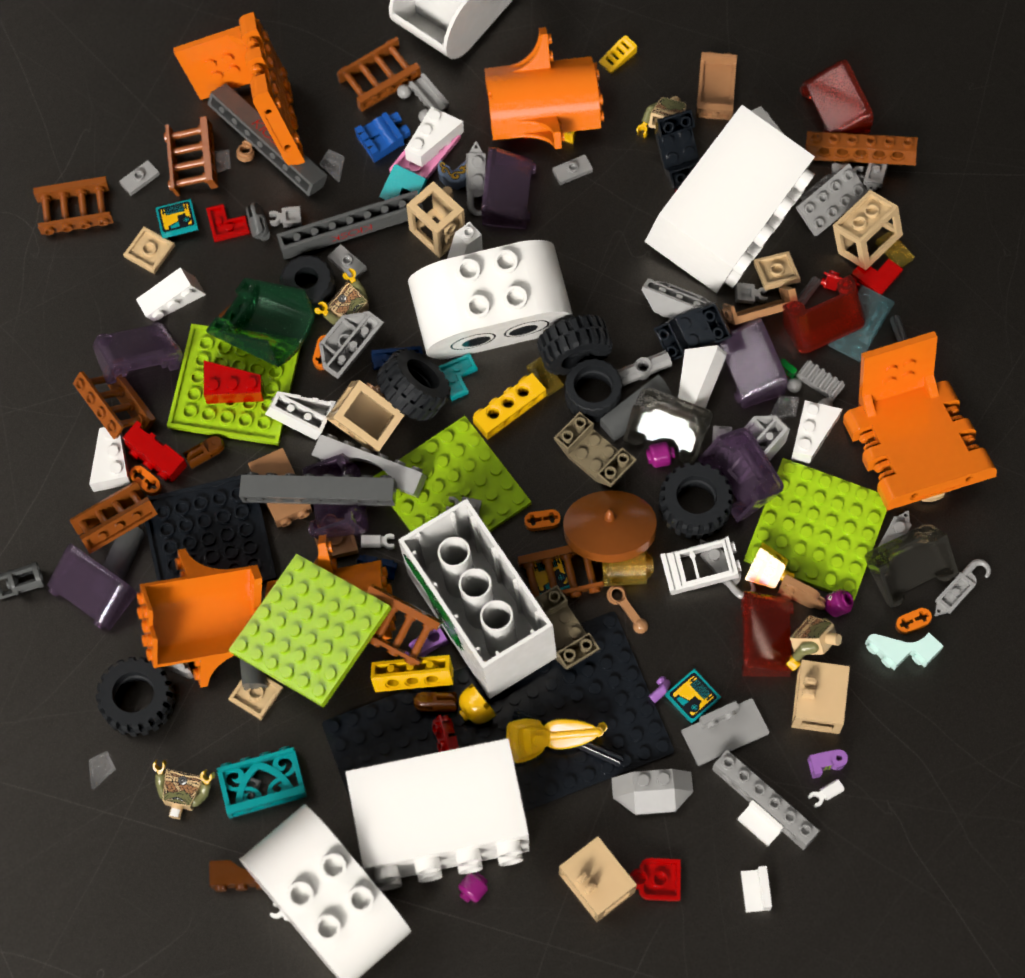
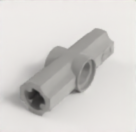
M666 350L648 358L641 357L635 363L618 369L622 379V386L637 380H646L650 375L671 367L672 362ZM639 367H646L647 370L642 371Z

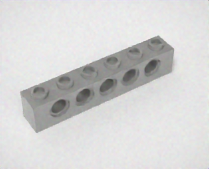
M728 750L714 763L712 770L749 803L752 800L755 801L783 826L782 832L801 849L805 850L818 835L819 830Z

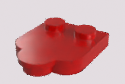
M646 858L641 862L639 869H635L630 873L629 876L636 883V889H639V894L642 898L656 901H680L681 859Z

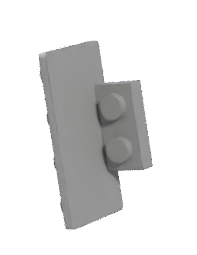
M846 164L835 174L825 175L801 195L802 202L796 206V210L812 234L818 236L855 205L868 191L851 165Z
M751 698L740 704L734 701L700 717L698 723L682 729L681 733L697 765L701 766L722 756L726 750L729 752L734 751L768 735L769 730L754 700Z

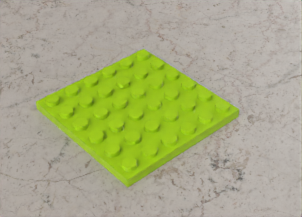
M191 324L167 428L279 446L284 424L265 415L277 391L291 393L302 344L301 340ZM204 360L261 375L264 401L207 404L204 397Z
M463 416L399 459V461L406 463L405 466L408 468L415 466L422 469V473L427 478L419 498L396 489L395 506L391 507L409 531L412 532L444 513L446 506L453 507L455 504L449 502V497H455L461 502L463 497L482 500L479 517L489 532H492L530 506L532 502L467 417ZM382 470L373 477L380 478V476L388 474Z
M782 458L746 552L744 562L753 563L763 542L788 559L785 570L794 573V579L828 593L844 589L855 600L887 509L879 493L874 490Z
M296 554L228 651L324 708L392 608L385 602Z

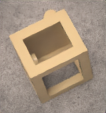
M433 181L407 203L406 207L409 230L440 258L450 250L455 232L465 225L464 209L453 200V189L450 186H445L441 189ZM432 194L433 208L428 213H425L418 205ZM434 217L440 220L438 224L433 220ZM424 226H427L432 231L433 241L421 230Z
M871 190L833 224L838 254L865 270L903 235L898 206ZM882 227L893 232L894 234L869 257L867 241ZM853 243H856L858 257L846 251Z
M356 380L350 382L326 416V419L365 448L376 452L380 451L404 415L362 381Z
M801 660L797 672L791 728L833 734L840 733L844 725L850 666Z
M596 837L559 866V875L596 922L605 917L636 891V883L599 837Z

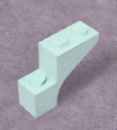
M930 633L921 640L911 643L877 634H871L865 642L867 649L872 654H877L881 658L882 663L893 670L909 655L912 656L916 664L926 667L943 648V645Z

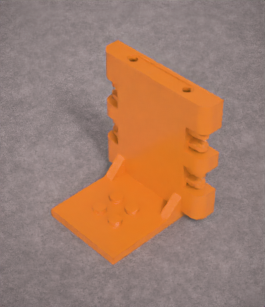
M254 12L241 16L239 19L240 26L173 48L176 58L200 100L209 98L212 91L224 84H227L232 89L250 84L253 103L287 165L305 163L302 144L298 133L295 131L298 129V121L293 106L290 104L294 100L286 68L283 67L270 42L267 31L264 30Z
M935 331L861 353L858 407L848 410L843 417V423L852 441L859 440L861 443H867L863 447L864 452L862 455V461L867 471L883 472L878 477L877 491L887 511L994 478L997 474V469L986 449L980 448L978 444L970 445L976 440V430L970 419L964 418L962 415L955 416L960 411V401L950 382L941 381L936 383L934 367L938 338Z

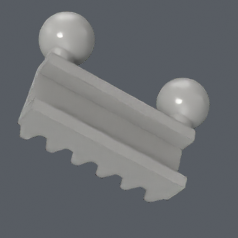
M424 73L416 81H410L408 85L402 84L397 88V94L400 98L406 99L411 95V91H414L415 96H418L424 106H427L428 109H423L418 114L420 122H422L431 106L440 111L449 107L447 99Z
M807 360L797 373V376L789 379L787 382V389L793 393L800 391L802 387L801 382L807 384L826 397L821 399L819 404L832 407L836 397L845 387L843 381H838L836 376L832 377L830 372L826 373L825 369H820L811 360Z

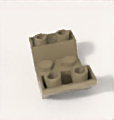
M579 411L554 437V440L565 455L593 480L612 487L637 459L623 447L620 450L615 448L593 429L594 423Z
M558 585L535 598L553 625L557 654L555 659L566 670L600 650L591 634L585 632L569 608L568 600Z

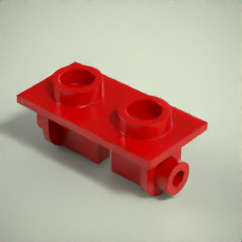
M829 270V273L824 272L827 278H822L820 285H823V288L836 291L837 286L840 285L839 293L856 297L858 290L855 289V286H860L857 283V279L849 276L846 279L839 277L840 273Z
M438 715L432 721V731L437 737L438 751L444 752L458 749L456 736L449 737L448 735L455 733L452 720L448 715L443 717Z

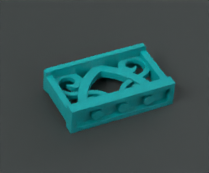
M281 747L277 752H263L259 754V757H245L240 759V762L234 764L227 762L216 768L229 819L307 797L294 747ZM289 759L292 762V767L287 773L283 774L282 772L286 769V764L279 766V761ZM258 770L265 771L276 777L270 783L267 795L262 796L256 788L247 786ZM294 772L296 773L299 785L297 787H293L288 780V777ZM229 774H238V778L232 780L239 784V787H232L227 784L226 779ZM281 782V784L277 785L281 787V790L279 792L273 791V787ZM228 790L237 792L236 804L231 805ZM245 791L254 792L255 797L248 799L250 793H245Z

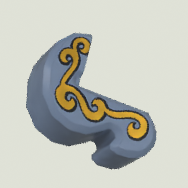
M440 160L438 163V177L445 186H450L451 189L459 190L465 187L466 160L454 171Z

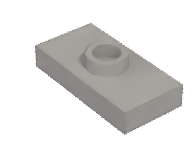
M582 155L553 167L552 171L559 185H563L593 172V168L586 155Z
M147 160L119 182L132 196L160 174Z
M341 244L328 255V259L342 272L346 273L348 277H351L349 268L355 270V278H359L367 270V267Z

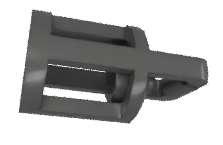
M37 561L0 574V580L8 578L5 580L8 589H11L3 592L0 586V599L45 587ZM34 573L35 579L19 584L18 578Z

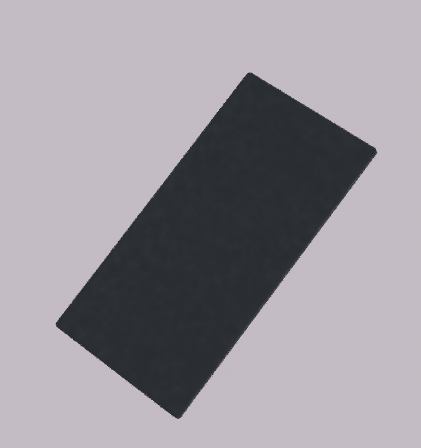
M609 612L580 623L585 632L591 634L600 650L567 670L554 659L489 699L467 666L454 671L453 685L407 689L325 720L322 723L349 799L350 793L346 771L439 753L437 737L432 731V721L438 715H441V717L448 715L452 720L455 733L448 735L449 737L456 736L459 748L506 739L507 724L515 721L512 719V716L516 709L546 722L556 719H573L590 723L595 727L600 722L606 723L607 730L603 732L602 736L596 737L591 742L623 755L624 759L620 766L609 763L576 747L555 750L548 746L537 757L526 762L514 763L524 812L670 756L674 753V748L657 708L649 697V689L615 612ZM471 684L478 689V692L485 698L496 714L494 718L486 723L475 724L469 719L465 721L459 713L462 710L459 705V697ZM421 692L457 693V709L455 712L419 711L414 706V697Z

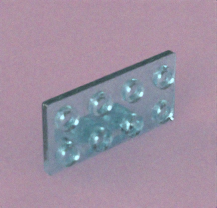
M861 286L829 340L828 346L861 362V353L867 352L895 302L865 286Z

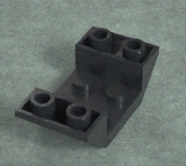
M691 109L656 120L655 136L660 157L673 189L681 186L700 161L692 130L695 127Z
M717 302L703 304L653 328L664 351L668 352L671 361L683 357L685 349L699 348L714 341L718 343L733 336Z

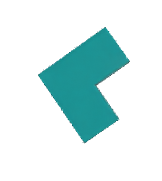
M394 164L379 197L385 200L402 195L404 189L410 192L417 190L419 194L423 191L428 179Z
M470 353L438 366L439 370L445 374V378L449 381L451 401L469 394L462 377L478 371Z

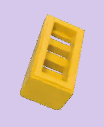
M625 35L599 60V63L612 74L637 53V45ZM608 59L614 63L613 66L607 61Z

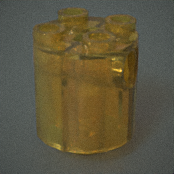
M645 551L639 556L626 561L615 563L602 562L603 587L646 585L647 580L654 573L653 557Z

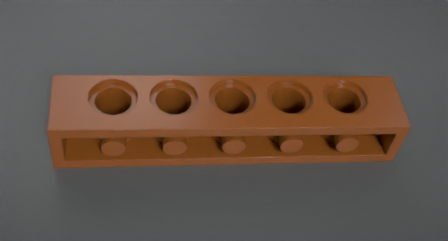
M807 132L806 151L815 156L813 160L916 166L918 137Z

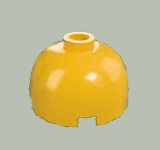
M473 684L469 685L461 693L459 705L462 710L459 713L465 721L469 719L475 724H483L496 716L494 710Z

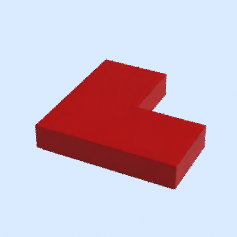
M224 204L206 208L214 242L250 234L246 215L227 219Z
M888 258L878 271L871 266L867 270L857 266L851 273V277L857 279L859 283L881 297L903 272V268Z

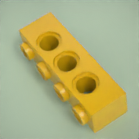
M533 373L528 376L525 375L514 387H508L499 398H493L487 407L477 410L473 416V424L488 440L546 397V388ZM526 392L528 395L523 397L519 393ZM506 403L513 404V406L509 408L505 407L504 405ZM491 414L498 415V417L494 419L490 418L489 416Z
M450 655L420 657L423 659L422 663L415 666L406 663L405 659L371 662V681L375 692L453 685L454 669Z

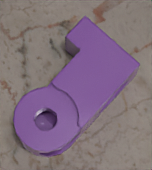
M441 628L430 631L418 655L419 658L425 657L435 649L449 644ZM418 637L414 639L412 642H410L409 647L411 650L413 649Z
M837 749L810 755L807 761L812 779L821 777L824 770H841L848 761L846 752Z

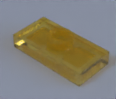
M889 231L876 240V244L879 247L882 246L893 235V232ZM899 239L884 252L890 260L901 268L914 259V256Z
M541 357L526 366L529 373H533L546 388L547 396L563 387V383L557 375L551 374L545 369Z

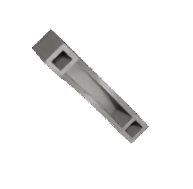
M320 434L312 452V456L317 460L333 466L351 461L373 464L394 478L397 483V489L401 492L419 498L427 478L422 473V469L415 466L408 468L405 466L406 463L395 459L392 462L388 460V456L381 453L374 455L371 454L372 451L365 447L361 446L358 449L354 447L355 444L344 440L342 443L337 441L338 438L331 434H327V436Z

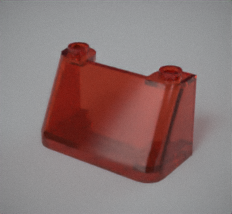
M846 59L836 62L802 83V87H800L802 96L812 99L824 123V131L822 132L865 135L870 133L873 112Z
M852 275L839 280L837 289L840 295L807 310L799 301H792L783 305L784 328L799 352L809 353L863 328L865 325V315Z
M743 591L741 598L743 617L742 676L790 677L791 669L786 663L791 656L790 614H793V602H790L789 598Z

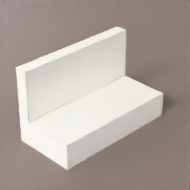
M753 800L737 819L767 846L775 840L783 829V826Z
M760 866L757 870L741 871L746 913L771 910L772 902L767 866Z

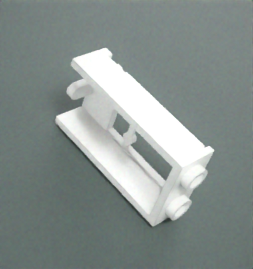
M729 537L674 552L660 554L671 595L739 578L738 572L742 570L739 560L734 559L733 553H737L734 541L730 542ZM723 547L729 571L700 578L695 554ZM690 556L697 579L686 581L681 562L682 557Z

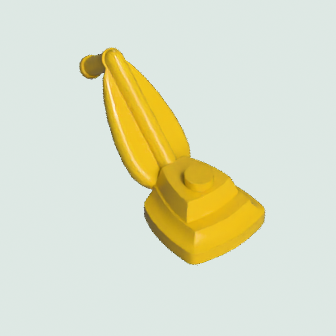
M518 719L507 724L506 739L509 738L513 762L522 763L540 755L547 746L555 750H563L586 744L596 737L602 736L603 732L607 730V724L600 722L595 727L590 723L580 720L556 719L549 721L543 726L541 721L536 719Z

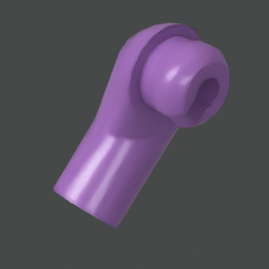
M661 676L657 680L659 687L649 695L654 703L666 694L671 685L670 680H667L665 676Z

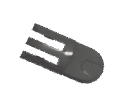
M252 202L246 207L252 237L266 241L270 238L266 216L262 206L257 202Z

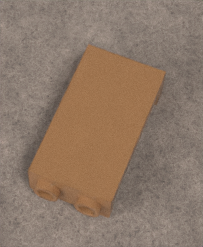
M702 52L696 118L731 120L734 107L737 55Z
M784 286L778 288L781 299L737 312L734 305L725 303L722 304L723 309H721V313L726 322L737 325L799 307L795 288Z
M283 448L248 463L250 471L259 475H266V473H276L277 475L295 474ZM266 503L277 528L289 526L292 521L304 519L312 513L310 504Z

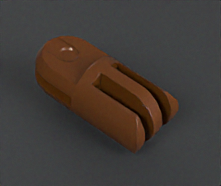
M212 436L183 452V455L189 466L193 469L220 454L224 450L225 444L219 436Z
M421 692L415 695L414 706L419 711L455 712L457 709V693Z

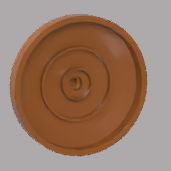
M614 490L599 491L578 499L569 507L563 520L564 537L569 547L586 559L604 563L622 562L639 556L652 545L657 534V519L652 507L645 500L634 494Z

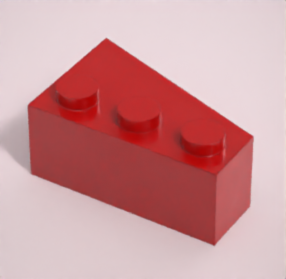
M204 360V397L206 403L264 401L262 377L259 374Z
M136 421L122 437L128 448V454L135 460L139 458L143 461L142 464L147 469L157 471V475L164 481L168 479L173 483L187 467L185 459L167 444L164 445L155 439V434L152 432L148 434L141 427L142 424Z

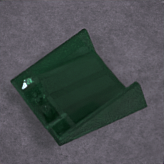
M244 278L235 290L237 293L236 299L222 318H214L206 331L218 339L279 367L289 361L300 349L309 334L316 313L304 289Z

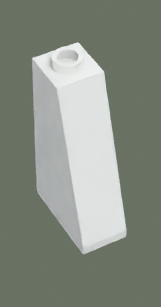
M468 222L455 232L447 259L483 250L482 234L471 222Z
M718 345L685 349L676 412L683 416L684 419L693 420L694 418L702 417L727 355Z

